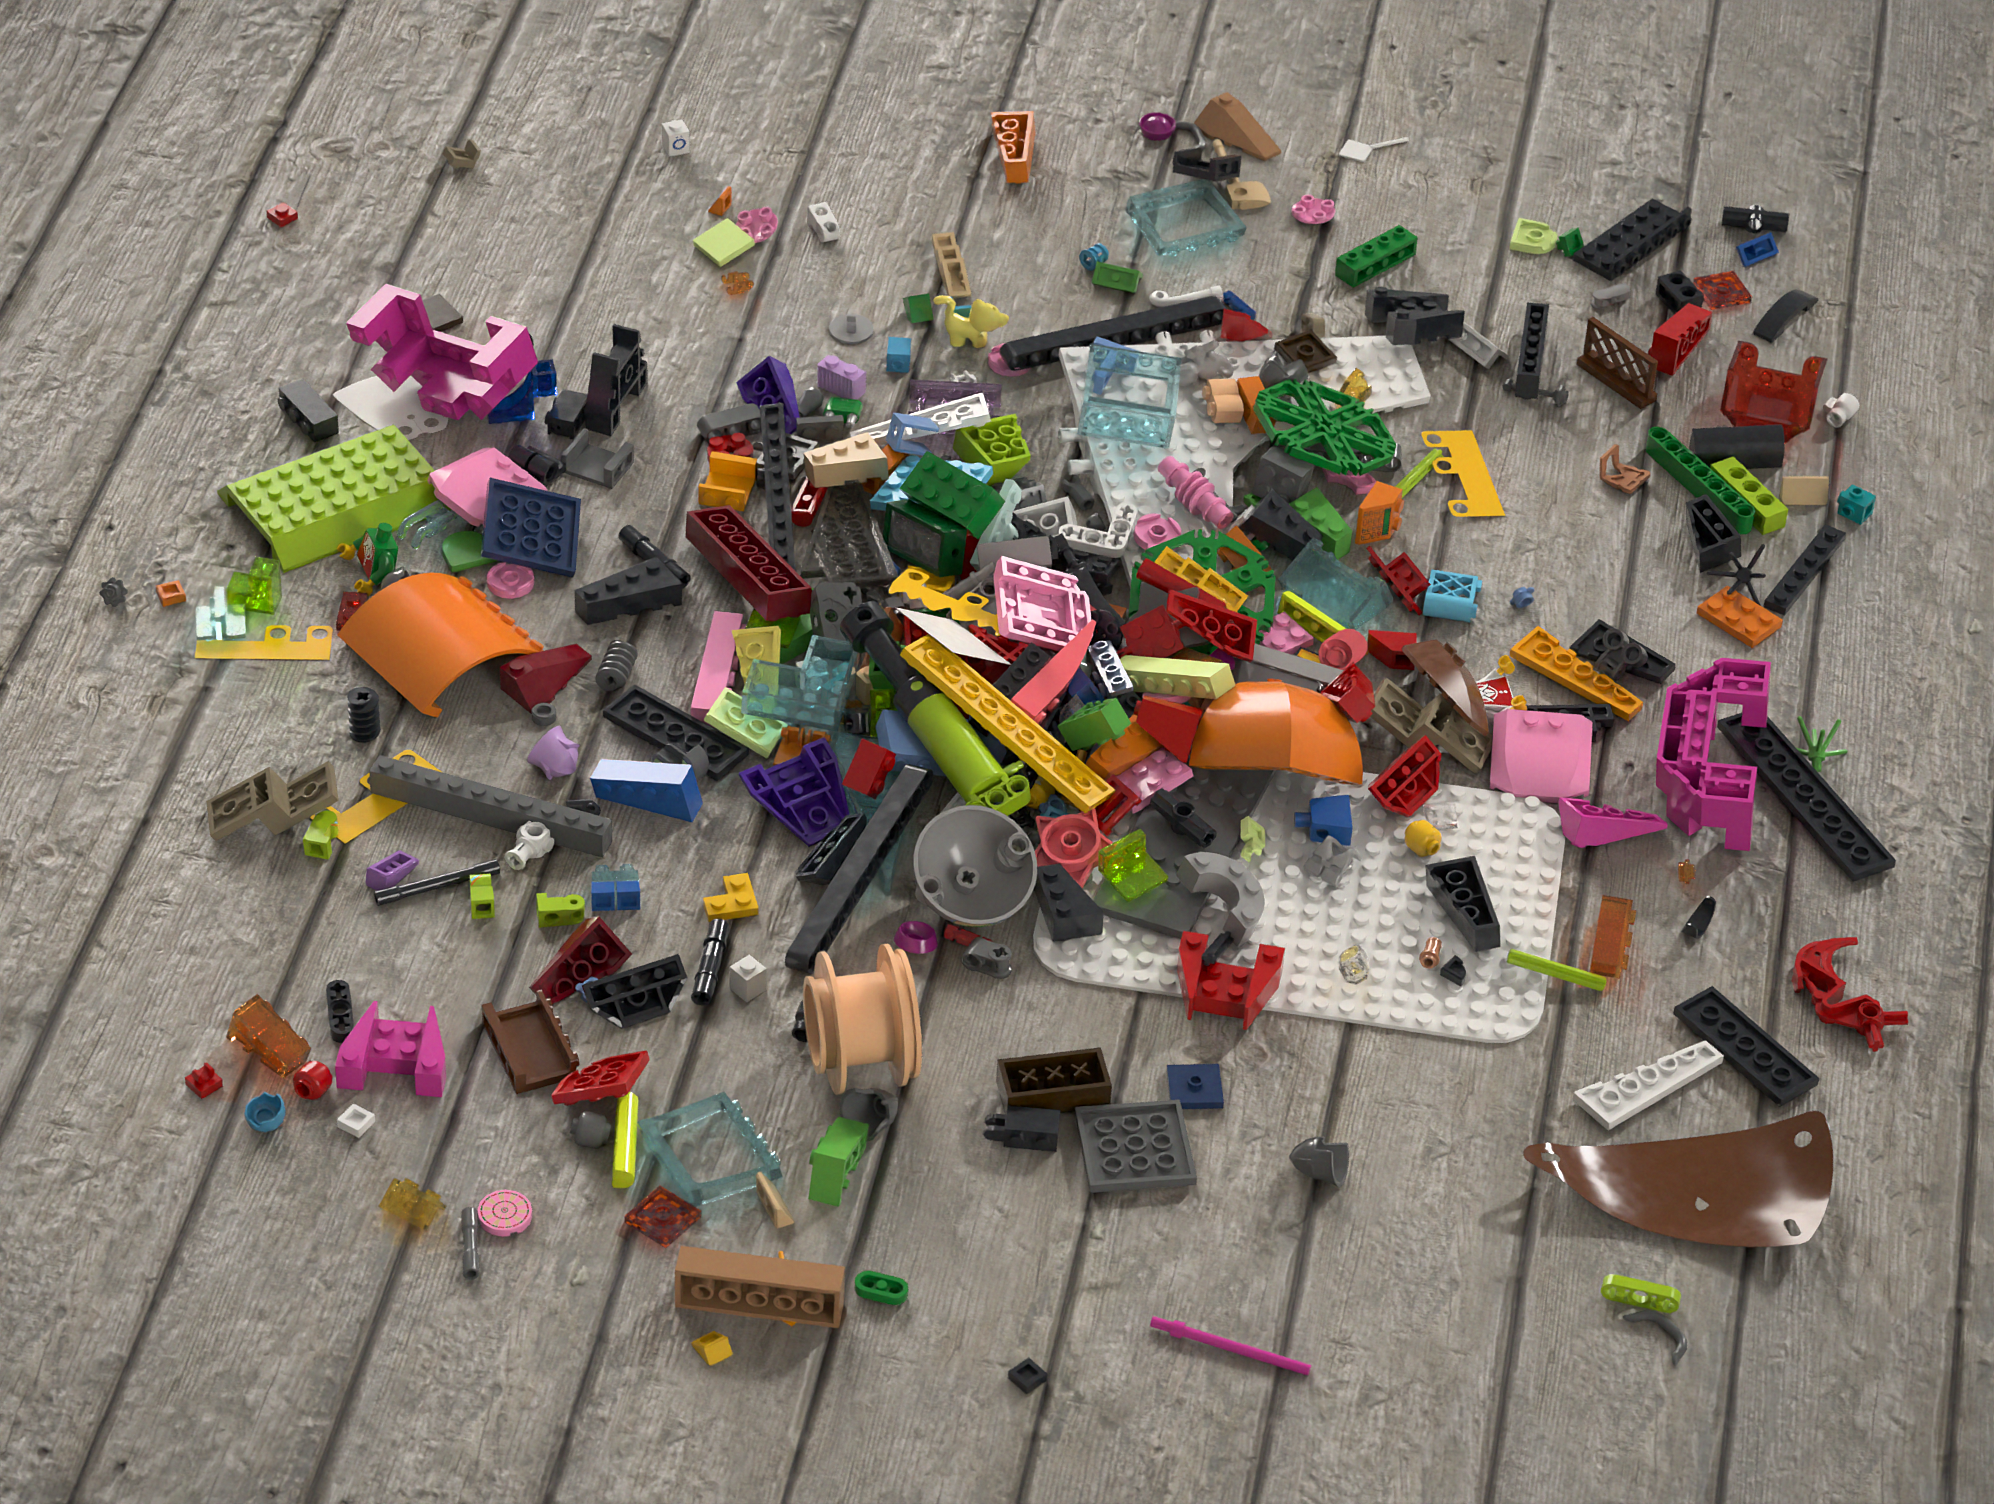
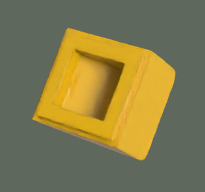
M712 1331L691 1342L692 1347L710 1366L732 1355L728 1337L716 1331Z

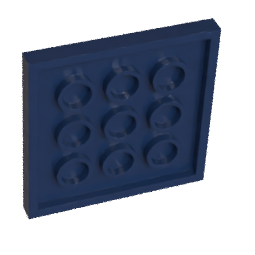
M490 477L487 483L481 557L573 578L576 573L581 499Z

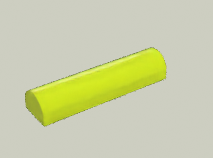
M1291 591L1282 593L1278 613L1285 612L1320 642L1323 643L1335 633L1346 629Z
M631 1092L617 1099L612 1168L613 1188H628L635 1181L639 1100Z

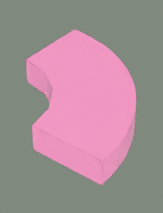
M1322 468L1328 483L1346 485L1356 495L1368 494L1376 483V480L1369 473L1361 476L1358 473L1357 476H1354L1348 470L1347 474L1343 475L1342 473L1337 474Z

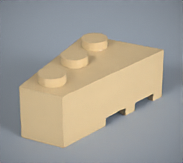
M868 432L804 453L806 476L815 488L845 485L844 481L859 479V483L867 482L866 478L881 477V480H889L887 457Z

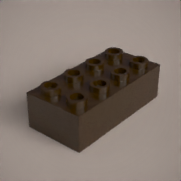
M1101 1047L997 1059L996 1083L1005 1114L1007 1112V1105L1060 1110V1113L1074 1112L1075 1107L1111 1104L1112 1083Z

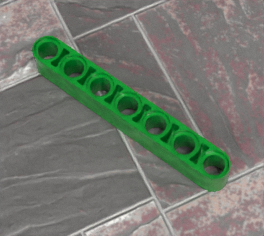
M1657 426L1650 428L1646 443L1647 454L1696 498L1707 494L1739 534L1745 535L1750 533L1755 515L1753 506L1668 430Z

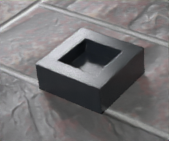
M1029 1357L1008 1371V1379L1026 1395L1047 1381L1048 1373Z

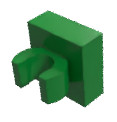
M1579 227L1571 228L1560 235L1559 240L1555 241L1557 249L1563 250L1565 257L1573 256L1575 252L1584 247Z

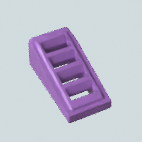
M399 850L368 867L365 883L375 890L395 886L419 864V860Z

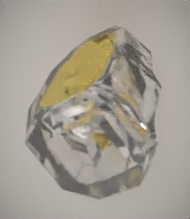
M1353 945L1347 948L1339 956V971L1347 983L1357 985L1367 980L1370 973L1369 958L1360 945Z

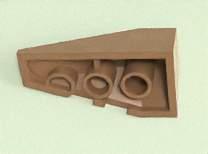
M1228 92L1210 99L1193 123L1200 128L1205 137L1212 140L1215 137L1224 141V145L1229 147L1232 145L1242 148L1244 153L1263 161L1281 154V149L1246 107Z

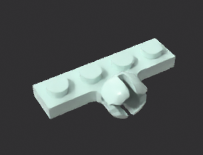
M1005 479L999 495L1006 502L983 532L978 544L1013 540V538L1018 539V531L1011 524L1015 506L1020 502L1022 490L1014 480ZM976 547L970 563L976 571H979Z

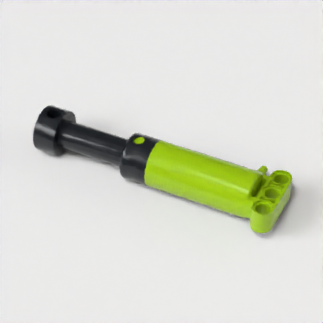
M865 602L852 609L840 624L841 634L855 652H867L896 691L893 700L894 706L958 791L966 805L991 808L1006 816L1026 806L1031 799L1028 780L1021 775L1009 778V776L1024 767L1023 762L1019 760L1002 769L953 701L900 656L902 649L891 636L894 630V623L879 602ZM996 802H1001L999 805H993Z

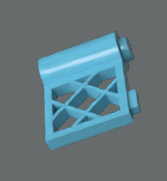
M1431 569L1429 579L1431 585L1426 592L1423 615L1470 622L1471 618L1476 619L1478 604L1473 603L1475 593L1481 592L1482 581L1478 580V576ZM1461 583H1468L1469 585L1463 586ZM1453 586L1456 589L1451 591L1448 587ZM1441 591L1443 594H1438L1434 592ZM1464 594L1468 598L1459 597V595Z

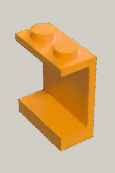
M711 452L710 472L705 484L699 483L698 504L712 507L730 505L734 510L744 512L756 481L757 459Z

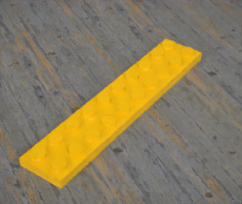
M930 634L903 648L900 656L910 666L917 669L929 682L938 687L946 697L952 699L965 713L972 716L984 729L999 739L1001 744L1007 746L1021 761L1026 762L1040 777L1047 780L1059 793L1067 797L1074 803L1076 808L1086 814L1113 795L1114 788L967 663Z

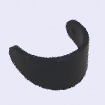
M1706 896L1688 919L1681 932L1700 939L1712 920L1716 908V900L1711 896Z

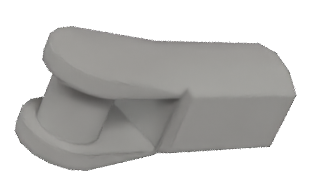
M1621 283L1606 289L1596 290L1593 293L1594 299L1591 301V306L1594 309H1602L1611 304L1629 299L1630 288L1627 284Z

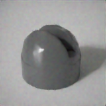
M1097 512L1086 521V526L1090 529L1099 531L1106 529L1103 520Z

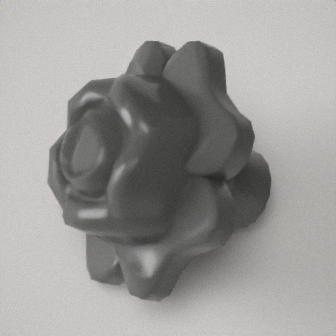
M112 577L107 582L101 584L103 589L100 590V595L104 598L106 605L111 604L113 607H116L120 602L126 601L124 595L128 593V590L124 587L122 580L116 581Z

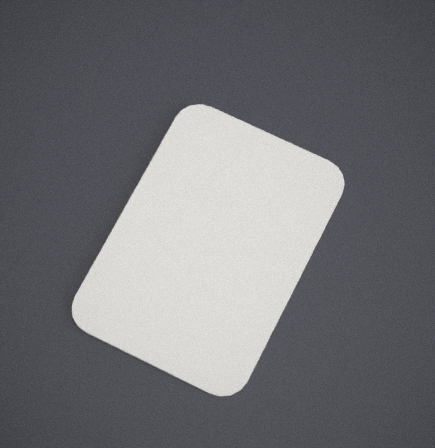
M1277 770L1252 816V819L1265 829V847L1262 848L1261 855L1258 856L1253 852L1250 862L1242 858L1241 851L1245 843L1240 838L1230 857L1235 861L1241 862L1260 883L1265 900L1264 910L1251 938L1239 948L1232 943L1217 961L1218 963L1254 969L1259 944L1285 948L1279 988L1262 1010L1484 1043H1508L1526 1037L1538 1027L1544 1010L1548 975L1507 963V955L1511 949L1550 960L1565 845L1561 818L1553 808L1534 796L1521 798L1515 797L1511 793L1439 783L1438 790L1410 817H1405L1383 808L1368 790V785L1379 774L1363 772L1362 785H1346L1285 770ZM1349 795L1353 826L1351 846H1342L1346 849L1353 848L1357 850L1362 859L1358 861L1352 858L1346 872L1342 874V880L1339 885L1334 887L1323 881L1321 876L1316 877L1304 870V864L1308 858L1313 856L1312 853L1321 842L1310 840L1309 827H1294V813L1308 812L1309 800L1312 798ZM1065 803L1068 814L1080 813L1078 808ZM1119 803L1102 822L1104 823L1121 804ZM1144 808L1135 814L1129 811L1112 828L1113 832L1107 838L1122 849ZM1426 820L1441 833V847L1436 854L1419 857L1405 844L1404 833L1410 823ZM1332 846L1333 856L1344 853ZM1469 856L1476 857L1500 924L1501 947L1475 952L1426 887L1425 865ZM1116 859L1095 867L1091 872L1083 890L1092 900H1094ZM1211 893L1191 931L1209 935L1208 947L1220 933H1225L1222 929L1230 914V909L1226 902L1219 896ZM1039 908L1033 934L1034 954L1040 964L1054 975L1075 982L1182 997L1177 973L1180 938L1104 916L1102 935L1053 942L1041 908ZM1430 937H1435L1442 942V948L1439 952L1440 960L1437 966L1427 969L1421 965L1419 956L1424 951L1426 940ZM1454 955L1463 961L1466 970L1465 982L1461 987L1440 975L1441 968Z

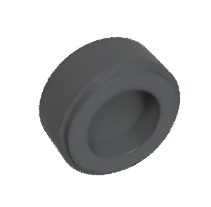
M549 703L535 705L532 708L533 722L540 726L553 724L556 721V708Z

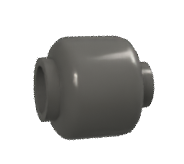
M583 1111L579 1119L573 1118L570 1134H575L574 1141L577 1145L598 1149L602 1144L606 1145L611 1124L607 1123V1118L604 1115Z

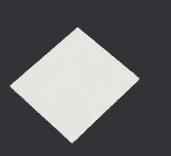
M896 608L953 653L1011 665L954 620Z

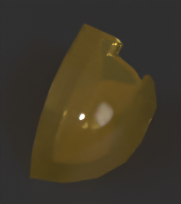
M1355 368L1345 380L1339 392L1360 399L1359 402H1365L1372 395V386H1368L1363 378L1365 374Z

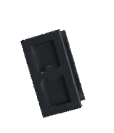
M565 389L561 390L559 396L553 400L552 409L547 411L545 415L548 435L553 432L557 435L574 439L585 421L583 414L588 394Z

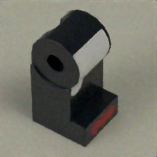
M868 707L843 708L844 731L846 733L869 732Z

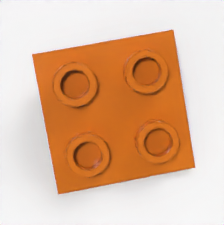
M790 725L782 727V740L773 765H778L799 756L804 745L825 737L831 747L833 739L825 731L814 730L812 736V729H809L806 735L805 728H802L799 733V728L791 727Z

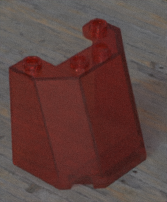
M1738 340L1728 367L1720 407L1724 417H1727L1733 427L1782 425L1785 444L1800 433L1808 431L1811 428L1828 358L1818 356L1807 358L1804 361L1800 375L1757 366L1758 348L1752 343Z

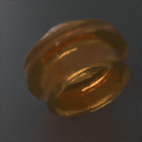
M1685 859V862H1679L1678 878L1679 882L1690 884L1691 879L1696 877L1695 864H1691L1690 859Z

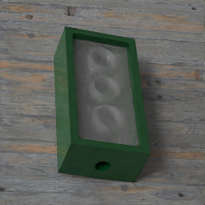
M910 499L886 502L881 547L939 578L962 574L967 537L966 528Z

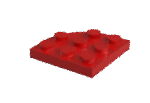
M640 1051L604 1058L583 1068L580 1074L578 1070L570 1073L558 1084L551 1097L554 1105L564 1103V1105L569 1106L582 1100L595 1102L607 1096H613L614 1098L626 1096L650 1061L648 1052Z

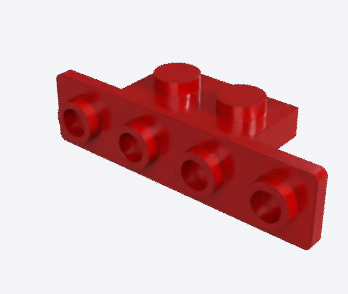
M1369 545L1366 548L1371 554L1368 560L1376 569L1379 566L1382 570L1379 573L1387 583L1392 581L1393 584L1390 587L1398 597L1403 595L1405 598L1402 602L1410 612L1414 609L1420 616L1423 612L1414 602L1413 598L1431 585L1405 551L1388 565H1385Z

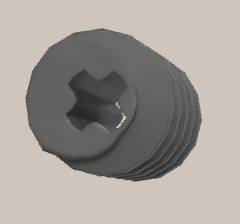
M621 640L610 642L595 676L596 683L600 688L605 691H613L625 686L638 656L634 646Z

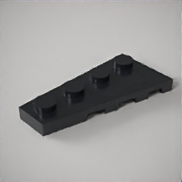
M1598 619L1569 649L1577 653L1576 656L1596 662L1608 649L1603 643L1604 633L1614 627ZM1620 635L1612 638V646H1617L1620 643ZM1627 635L1629 643H1636L1643 647L1647 652L1648 658L1641 667L1637 668L1629 665L1625 670L1626 673L1661 684L1675 671L1676 664ZM1633 650L1630 653L1631 661L1639 657V650Z

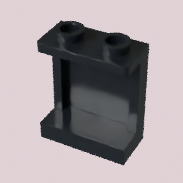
M1201 147L1177 150L1174 152L1172 159V172L1214 182L1240 177L1242 156L1236 154L1211 158L1210 162L1202 160Z

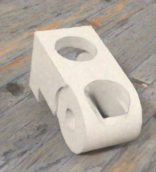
M827 202L808 206L807 224L817 232L819 240L823 243L839 239L840 228ZM822 210V216L817 215L815 212Z

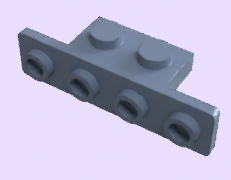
M1110 640L1098 641L1094 645L1088 646V652L1095 667V672H1092V678L1095 686H1098L1099 692L1106 700L1117 698V695L1134 690L1133 684Z

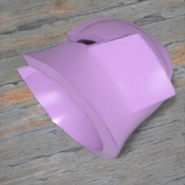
M556 726L549 730L534 746L528 756L527 763L540 767L549 780L553 777L572 774L576 771L577 749L580 745L567 739L561 726Z

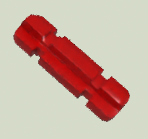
M949 924L944 931L946 939L951 941L957 940L956 943L967 947L974 938L981 937V935L963 928L958 930L959 927ZM983 937L984 939L993 942L991 939Z

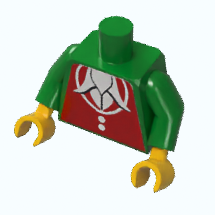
M380 523L378 528L366 529L364 535L353 541L351 546L341 543L337 547V551L342 552L339 557L345 560H352L355 556V551H357V557L369 580L366 582L359 579L354 585L357 592L363 596L371 595L373 586L382 583L385 576L395 570L398 546L391 534L392 526L388 523Z

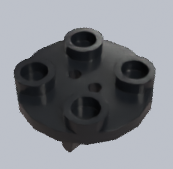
M1103 609L1090 611L1091 620L1093 619L1096 625L1089 646L1094 645L1098 641L1110 640L1115 651H1117L1123 639V633L1120 629L1122 625L1118 618L1110 611Z

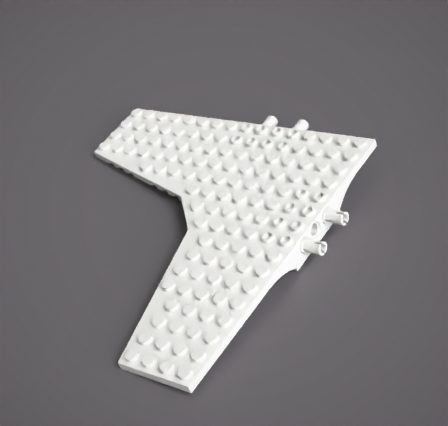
M1207 330L1200 334L1202 343L1172 344L1170 334L1165 332V338L1164 333L1160 332L1156 336L1158 344L1123 345L1140 351L1134 373H1130L1116 368L1101 395L1093 393L1094 383L1091 382L1094 370L1100 369V362L1090 359L1093 347L1060 348L1059 357L1072 399L1076 427L1059 428L1058 440L1060 443L1079 442L1084 460H1068L1069 475H1089L1094 494L1100 495L1110 524L1117 506L1121 503H1130L1137 508L1135 526L1139 518L1144 515L1161 514L1160 518L1168 520V517H1170L1179 524L1181 535L1195 529L1194 536L1197 538L1198 530L1202 529V536L1207 538L1211 536V530H1214L1215 539H1218V531L1223 534L1228 533L1227 529L1232 523L1223 529H1219L1211 521L1206 522L1202 518V514L1193 515L1189 509L1175 498L1176 488L1169 487L1165 483L1166 478L1158 472L1160 462L1168 456H1173L1179 463H1185L1189 467L1190 473L1198 468H1204L1206 470L1204 477L1215 486V493L1223 498L1228 506H1233V473L1242 462H1245L1253 454L1259 445L1261 446L1265 441L1270 440L1267 433L1251 434L1243 416L1241 423H1213L1211 416L1207 414V402L1202 398V388L1206 386L1207 379L1198 377L1195 383L1189 386L1178 385L1172 379L1170 372L1177 366L1174 361L1185 357L1184 352L1195 345L1202 346L1210 341H1216L1213 331L1209 330L1210 337ZM1386 336L1320 338L1338 357L1337 362L1308 373V382L1313 381L1360 399L1359 402L1365 403L1363 408L1374 409L1372 414L1379 411H1384V413L1392 412L1396 407L1405 409L1429 403L1431 395L1412 345H1392L1386 339ZM1281 340L1218 342L1219 346L1214 352L1223 355L1230 361L1233 366V375L1230 378H1224L1217 372L1216 376L1212 379H1235L1237 382L1238 378L1259 376L1264 362L1276 351L1274 349L1275 342ZM1278 354L1284 367L1287 366L1288 363ZM1289 395L1278 398L1299 406L1296 400ZM1322 399L1329 412L1342 407ZM1276 421L1274 426L1276 431H1285L1295 427L1286 422ZM1125 514L1123 519L1126 520L1128 514ZM1135 526L1126 551L1121 556L1130 590L1132 566L1134 567L1135 561L1142 564L1141 554L1142 552L1145 553L1144 549L1134 539ZM1123 528L1115 529V531L1120 533L1126 532ZM1185 544L1173 550L1185 560L1188 557L1193 560V548L1190 545ZM1217 555L1216 573L1223 575L1230 572L1232 564L1229 561L1224 563Z

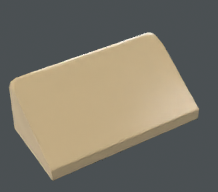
M1783 476L1779 493L1781 503L1784 505H1827L1829 477Z
M758 1172L756 1175V1193L774 1226L780 1228L793 1224L794 1219L776 1186L762 1172Z

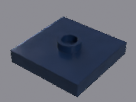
M1219 1064L1167 1065L1166 1074L1169 1100L1180 1099L1182 1109H1223L1224 1099Z

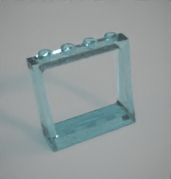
M1205 179L1130 196L1125 209L1157 256L1168 254L1170 257H1173L1182 250L1188 249L1189 252H1193L1206 244L1209 247H1214L1223 240L1234 242L1239 236L1245 234L1247 228L1213 184ZM1202 199L1229 226L1165 242L1159 236L1146 212Z
M725 1092L674 1111L637 1122L643 1140L691 1208L756 1187V1175L758 1172H762L770 1181L782 1178L779 1167L781 1162L774 1151L769 1153L766 1150L768 1144L761 1133L756 1135L753 1132L756 1128L750 1117L743 1118L741 1115L743 1110L736 1099L731 1101ZM725 1111L765 1166L728 1177L697 1183L691 1178L662 1136L716 1112Z

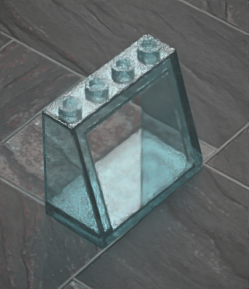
M1090 344L1077 434L1169 449L1176 418L1182 358ZM1095 370L1168 381L1165 407L1093 397L1092 389Z

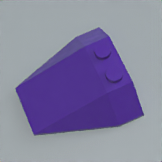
M825 737L804 745L800 755L766 770H764L761 764H758L738 774L749 794L808 847L819 843L833 828L841 823L845 816L850 815L838 760Z

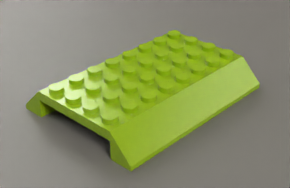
M394 424L239 480L217 490V494L228 507L237 504L271 544L272 560L283 573L339 553L337 551L339 544L353 545V541L363 536L366 529L378 528L380 523L390 524L392 532L452 510L436 498L434 494L435 487L427 481L429 474L435 470Z

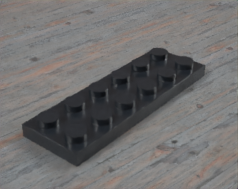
M635 684L603 709L604 718L661 750L671 743L687 754L697 745H700L708 756L709 769L706 775L716 781L749 755V747Z
M1713 986L1674 1007L1673 1015L1703 1041L1706 1040L1719 1051L1727 1062L1779 1107L1818 1085L1819 1077Z

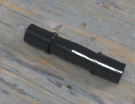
M626 525L620 530L619 540L629 547L635 555H639L644 561L657 557L682 583V589L689 584L690 574L680 567L674 559H670L658 547L652 544L647 536L641 534L632 525Z
M714 919L710 922L707 936L703 942L704 950L700 959L699 971L695 974V983L691 995L692 1001L700 1006H706L711 1003L714 989L718 982L717 974L721 965L722 953L726 950V941L730 929L729 924L723 919Z

